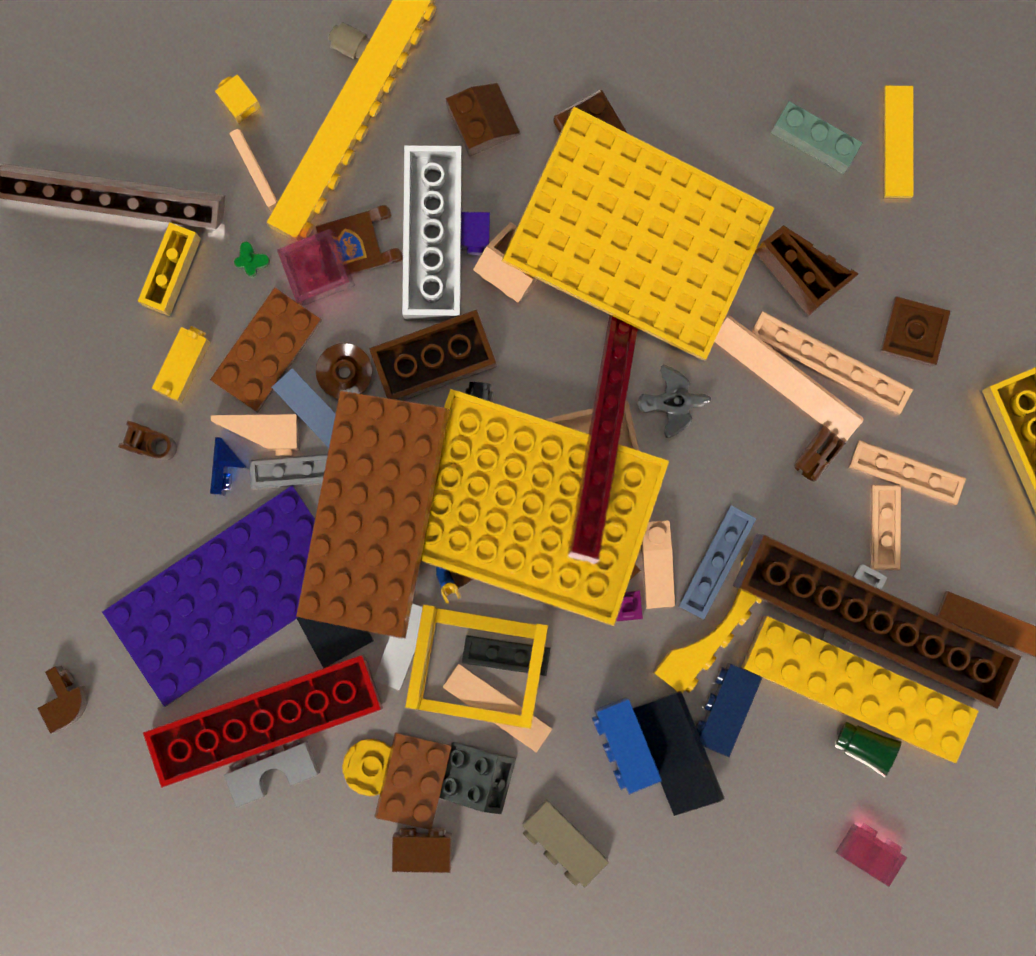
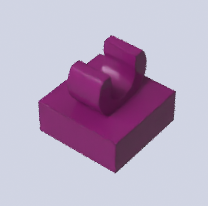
M640 591L625 592L616 622L643 619Z

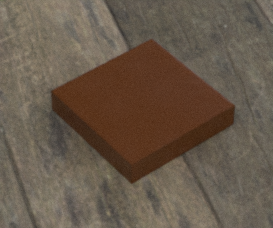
M896 296L893 300L880 352L936 366L951 311Z

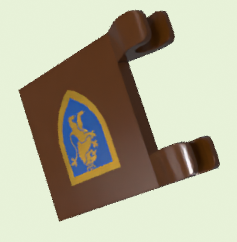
M387 205L378 206L366 212L315 226L330 280L403 260L402 252L398 248L390 249L383 253L380 251L373 222L391 218V212Z

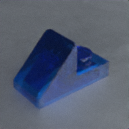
M215 437L210 494L226 496V490L231 489L232 474L228 473V468L249 470V467L226 440L221 437Z

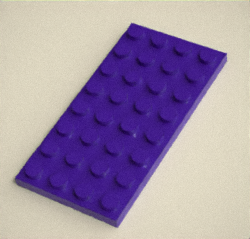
M290 486L102 611L164 707L298 618L296 615L315 518L294 486Z

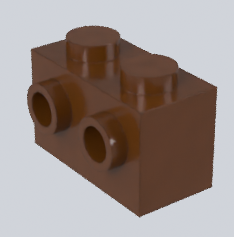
M400 828L399 832H395L392 838V872L450 873L452 833H445L446 829L442 828L428 829V833H417L416 828Z

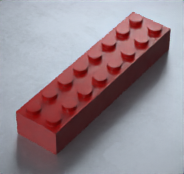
M364 654L143 732L162 788L383 709Z

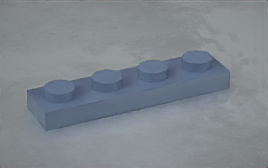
M732 505L729 507L678 607L703 620L705 619L756 521L755 517Z

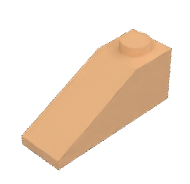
M297 414L211 415V422L270 451H275V456H292L293 451H300V427Z
M670 520L649 522L641 544L646 609L674 607Z

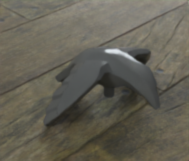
M663 364L660 372L667 385L665 393L657 396L642 394L639 396L638 407L643 413L656 410L666 412L669 420L665 426L664 434L666 438H670L683 431L692 422L689 410L694 407L705 406L710 402L711 397L705 394L688 393L689 380L679 371Z

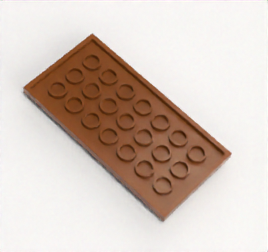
M340 391L296 617L406 639L450 409Z

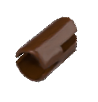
M823 426L794 463V468L797 471L801 469L803 471L802 475L805 478L815 482L846 443L841 439L838 440V436L833 432L830 433V429Z

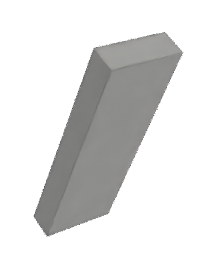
M328 454L249 460L251 489L322 484Z

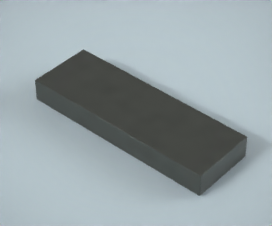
M466 635L462 663L528 673L533 645ZM549 647L544 648L540 672L542 676L547 675L550 655Z

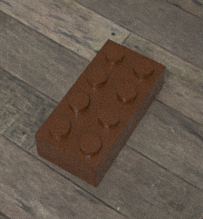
M477 309L369 348L386 397L400 401L413 398L496 367V361Z

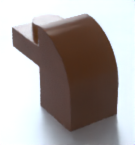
M55 666L45 671L58 698L37 708L50 734L75 723L83 715L87 706L85 686L73 689V677L68 669L63 670L62 666Z

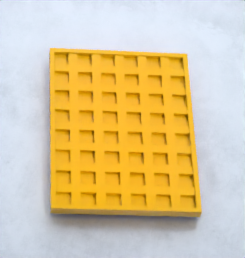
M573 107L501 262L704 361L710 353L774 207Z

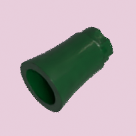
M845 722L834 747L843 750L844 754L862 762L885 778L898 755L902 741L891 739L859 725L854 726L849 722Z

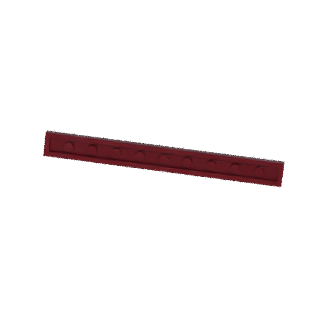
M609 315L567 555V557L596 564L600 558L638 328Z

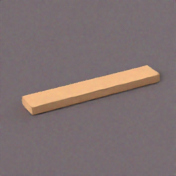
M764 311L761 312L752 330L754 335L778 353L897 415L901 414L913 391L912 388Z
M730 315L723 322L714 342L815 420L830 429L841 440L846 442L863 422L864 418Z

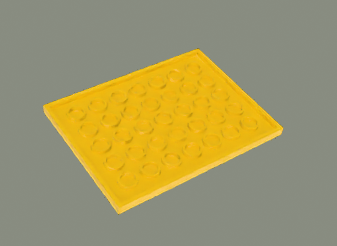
M450 389L444 408L450 410L421 561L614 626L669 461L618 444L599 561L596 564L567 557L589 434Z

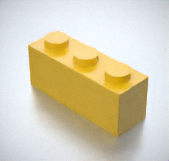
M169 222L138 298V302L142 306L170 317L201 240L196 232Z

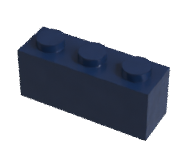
M729 663L726 668H720L715 683L719 684L715 695L710 693L704 709L708 710L704 721L699 720L696 725L704 747L730 757L763 677Z

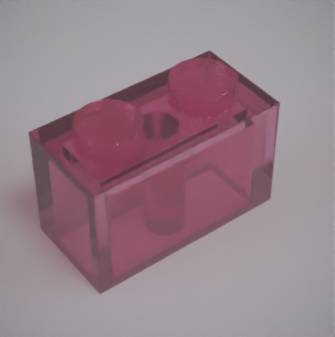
M853 823L836 853L889 887L907 859L906 856L900 853L903 848L890 839H887L885 843L876 838L878 832L865 823L862 824L861 828Z

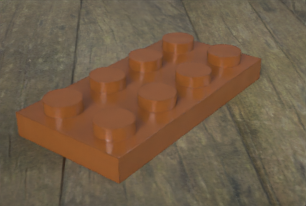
M274 288L210 380L258 413L272 393L273 389L271 387L284 376L322 320Z

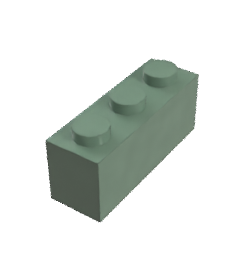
M788 101L771 134L842 174L849 168L863 143Z

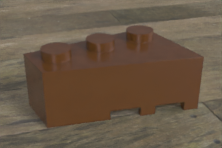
M783 225L764 240L755 250V253L809 316L848 285L859 273L853 269L845 268L836 262L834 257L820 252L813 247L814 244Z

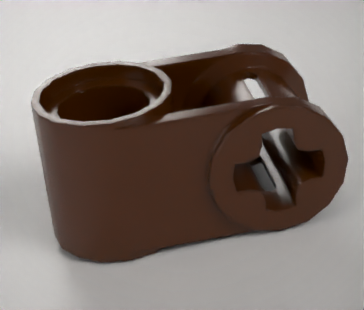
M127 420L126 425L128 429L123 443H119V448L162 461H167L174 457L177 445L171 437ZM160 440H165L167 442V449L164 453L158 454L155 449L156 444Z

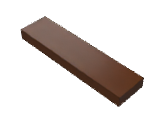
M946 591L937 617L1036 657V626Z

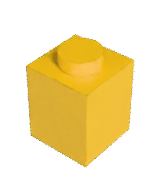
M238 74L233 78L229 76L222 80L218 85L219 88L215 90L219 99L238 124L261 108L258 100Z

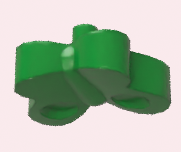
M249 242L241 244L240 256L234 260L235 266L240 269L244 268L250 277H254L258 269L265 268L270 263L267 255L254 253V249Z

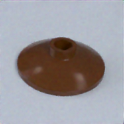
M339 343L330 346L320 355L316 364V378L322 390L333 398L339 399L340 391L362 394L371 382L372 364L368 355L358 346L349 343ZM342 368L350 369L348 377L343 378L340 376Z

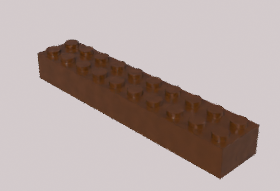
M756 534L733 584L735 588L996 709L999 708L1022 657L766 535Z

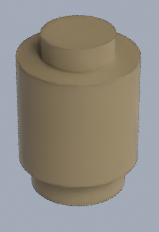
M344 22L339 26L335 25L328 37V40L331 41V48L354 60L361 57L370 41L367 38V34Z

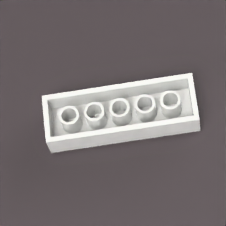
M404 146L402 305L404 320H449L461 315V146Z

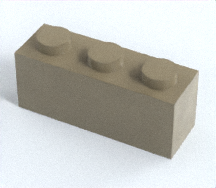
M547 799L523 822V827L526 829L523 832L525 837L534 845L539 842L546 849L543 854L555 866L560 863L567 870L564 875L575 886L580 883L585 888L609 863L608 859Z

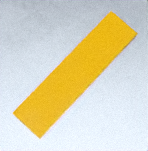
M913 86L884 87V198H913Z

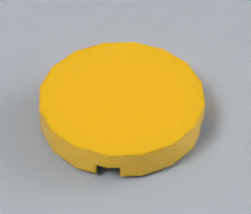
M370 738L361 740L350 747L344 756L342 769L344 778L351 789L358 794L366 796L380 794L391 746L383 740Z

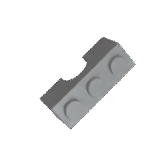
M299 739L284 744V751L274 754L271 749L256 755L258 761L249 765L244 760L229 766L231 772L225 774L224 777L236 808L267 794L263 785V777L269 769L281 770L286 775L290 786L318 775L320 772L308 741L300 743Z

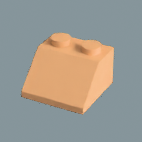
M510 222L487 245L473 270L481 275L484 280L489 281L503 291L505 295L519 303L538 279L501 262L517 228L516 225Z

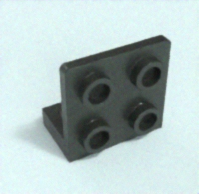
M452 742L439 798L481 812L502 814L516 758L493 754Z

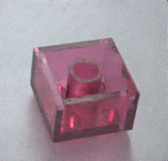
M330 229L277 249L296 303L302 306L355 286L336 233Z

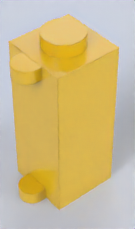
M190 326L189 330L183 327L180 328L152 386L153 390L180 403L183 402L211 343L208 339L204 338L205 332L193 326Z

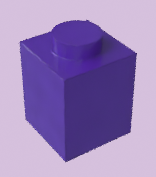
M461 212V250L467 251L468 255H482L490 243V212Z

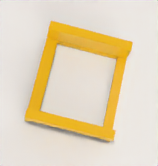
M423 605L405 708L531 729L548 625H535ZM436 623L534 639L521 715L423 699Z

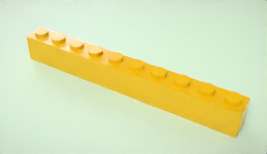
M392 0L267 220V224L271 229L297 243H300L302 238H308L314 226L311 223L316 213L319 215L322 213L327 204L326 195L330 189L334 190L341 179L339 172L343 165L348 166L353 159L355 151L352 149L357 141L361 142L366 136L369 129L366 125L371 116L375 118L382 106V102H380L385 92L389 93L392 90L396 78H394L398 68L403 69L410 56L407 53L412 44L417 45L423 34L421 28L425 20L430 21L437 9L435 0Z

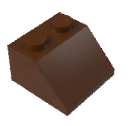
M498 83L470 87L446 98L447 109L469 157L520 135V131Z

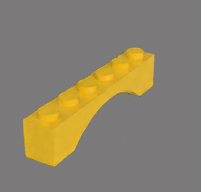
M746 554V555L743 557V559L740 561V569H741V567H742V565H743V562H744V560H745L747 554ZM738 589L732 607L722 622L712 632L697 642L670 650L653 673L675 691H682V694L684 691L690 693L699 681L696 678L702 668L707 671L717 658L713 654L720 646L725 648L734 637V634L731 632L737 624L742 626L752 614L749 609L756 601L760 604L763 600Z

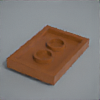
M395 732L374 817L414 827L431 829L452 746Z

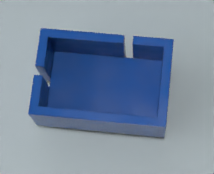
M624 697L595 709L594 711L597 716L592 717L597 733L605 735L607 743L602 745L609 762L615 761L618 770L613 771L620 789L626 788L627 792L632 794L661 782L662 780L629 699Z

